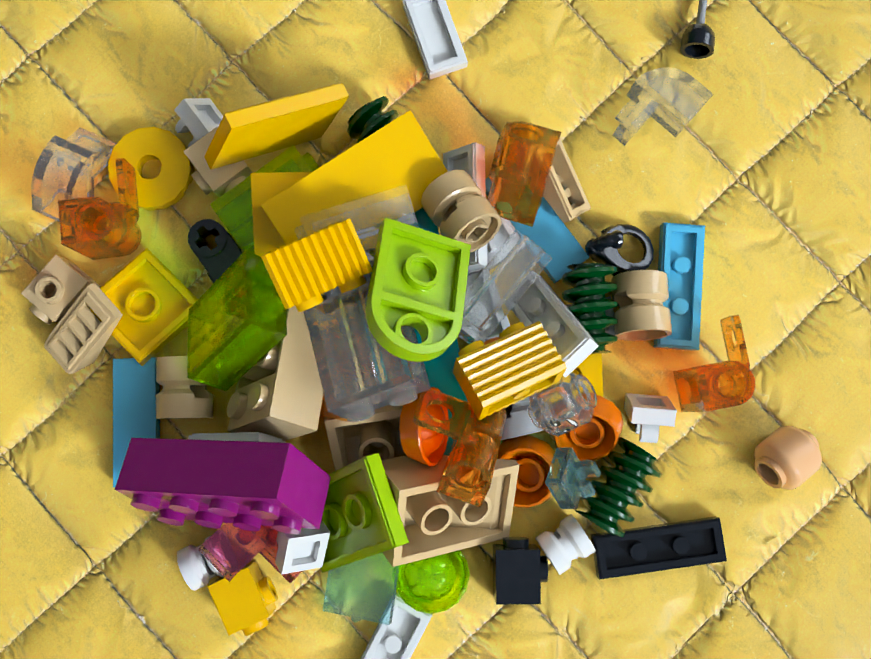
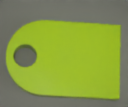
M385 217L379 227L365 310L368 327L373 337L385 350L404 360L423 362L439 357L452 345L462 327L470 244ZM401 326H410L416 329L421 336L422 343L415 344L406 340L401 332Z

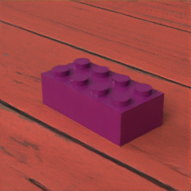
M131 438L114 490L132 499L131 506L140 510L155 512L158 514V521L169 525L182 526L184 520H192L198 525L215 529L221 528L222 523H233V526L247 531H260L261 525L273 526V529L283 533L300 534L301 528L320 529L331 476L291 443Z

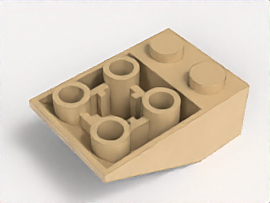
M277 297L252 311L245 320L243 333L246 335L244 350L240 354L235 367L238 380L235 393L231 396L227 406V415L230 417L227 432H260L286 441L317 431L324 385L304 311L298 312L295 306L285 310L280 297Z

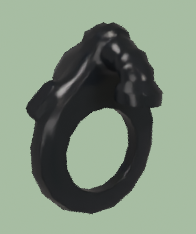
M628 224L609 226L601 231L600 237L589 240L585 245V251L593 261L617 267V272L611 274L612 276L627 271L646 270L653 260L654 249L649 237L636 226ZM623 235H633L642 243L644 248L642 261L631 263L623 259L618 253L617 249H620L623 244Z

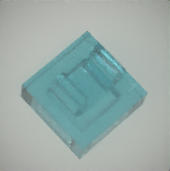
M572 447L556 448L545 484L561 509H577L580 497H592L596 492L591 482L586 480V478L600 477L601 472L594 461H580Z

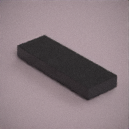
M716 516L624 529V537L611 535L608 532L590 534L591 542L596 550L593 555L596 575L599 580L727 561L720 518Z

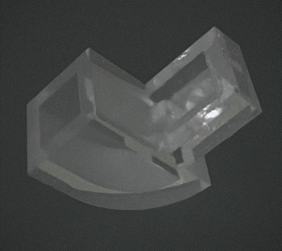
M675 68L650 70L636 79L626 96L631 100L615 117L620 124L612 136L625 146L646 121L652 117L674 137H677L713 96V93L690 74Z
M81 127L66 140L55 135L43 149L33 172L31 182L32 210L71 227L94 204V178L108 165L113 147L117 143Z

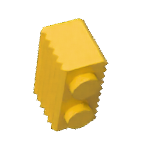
M349 217L266 252L261 256L285 310L295 306L298 312L308 310L322 303L324 300L321 294L339 287L340 292L345 293L365 284L367 281L364 275L373 271Z
M540 321L526 327L523 322L515 323L499 334L500 339L487 345L482 340L475 341L459 351V357L455 360L453 374L478 420L492 415L503 408H507L511 404H515L519 400L532 396L543 389H547L561 380L567 369L566 364L562 361L561 355L557 353L556 346L552 344L551 338L548 337L547 331L543 329Z

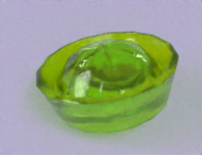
M461 550L395 566L393 573L395 587L402 600L416 611L429 614L444 612L456 605L467 591L470 577L467 559Z

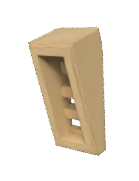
M558 133L513 153L521 168L563 223L571 221L591 209Z
M92 283L84 289L52 330L44 344V348L66 373L74 374L96 361L123 314L95 283ZM90 308L101 319L102 322H100L99 319L91 312Z

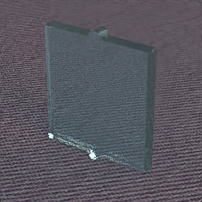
M379 553L329 570L323 611L349 616L353 622L363 619L386 625L392 624L400 565L392 567L384 554Z

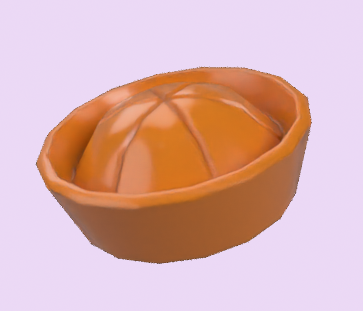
M430 387L408 396L403 404L400 415L399 431L404 453L408 458L428 466H435L441 461L446 450L449 433L447 404L442 392L436 387Z
M582 394L571 396L558 403L551 411L547 425L553 429H549L550 436L565 456L587 462L605 457L616 447L624 423L621 411L613 402L601 396ZM563 418H576L580 421V424L577 427L570 426ZM552 420L553 423L558 421L561 425L555 427L549 421ZM565 429H570L567 433L562 432Z
M519 436L507 439L494 450L491 456L492 459L515 460L519 464L514 506L530 508L545 503L555 495L562 481V465L558 454L547 442L534 436Z

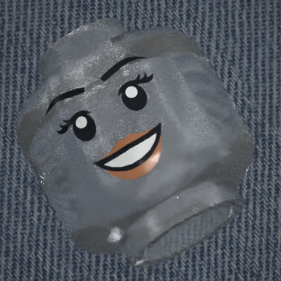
M571 372L566 378L562 376L561 380L554 385L529 396L528 414L536 427L542 428L551 435L561 436L591 421L594 415V407L597 405L596 392L585 376Z

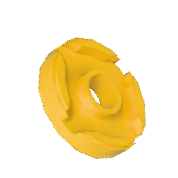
M157 127L138 128L124 135L113 147L108 161L109 180L119 196L133 206L152 211L166 209L182 199L186 194L185 191L189 183H192L193 177L191 174L194 173V166L183 152L187 149L186 145L173 133ZM152 159L160 160L162 168L159 175L153 179L143 178V165Z

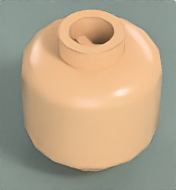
M794 426L779 427L759 443L754 452L755 471L767 485L773 488L796 489L820 469L822 463L817 439L810 432Z

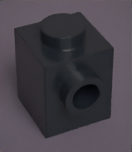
M505 537L503 538V544H493V597L496 605L541 604L540 582L548 581L547 556H540V549L535 544H529V538Z

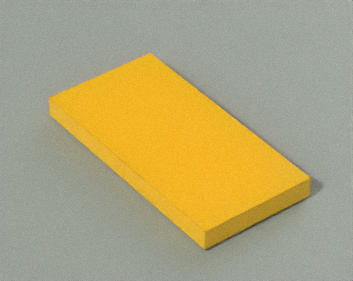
M409 110L261 204V207L286 244L349 217L363 246L378 236L379 227L385 217L401 222L421 209L423 192L431 182L448 171L413 113Z

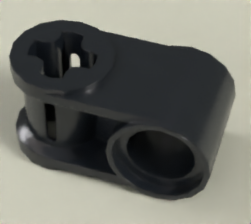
M203 219L196 222L190 228L188 233L190 248L207 270L210 280L228 303L264 279L249 256L242 248L240 249L233 237L219 222L212 219ZM211 234L215 237L217 244L212 250L207 247L208 242L205 239Z

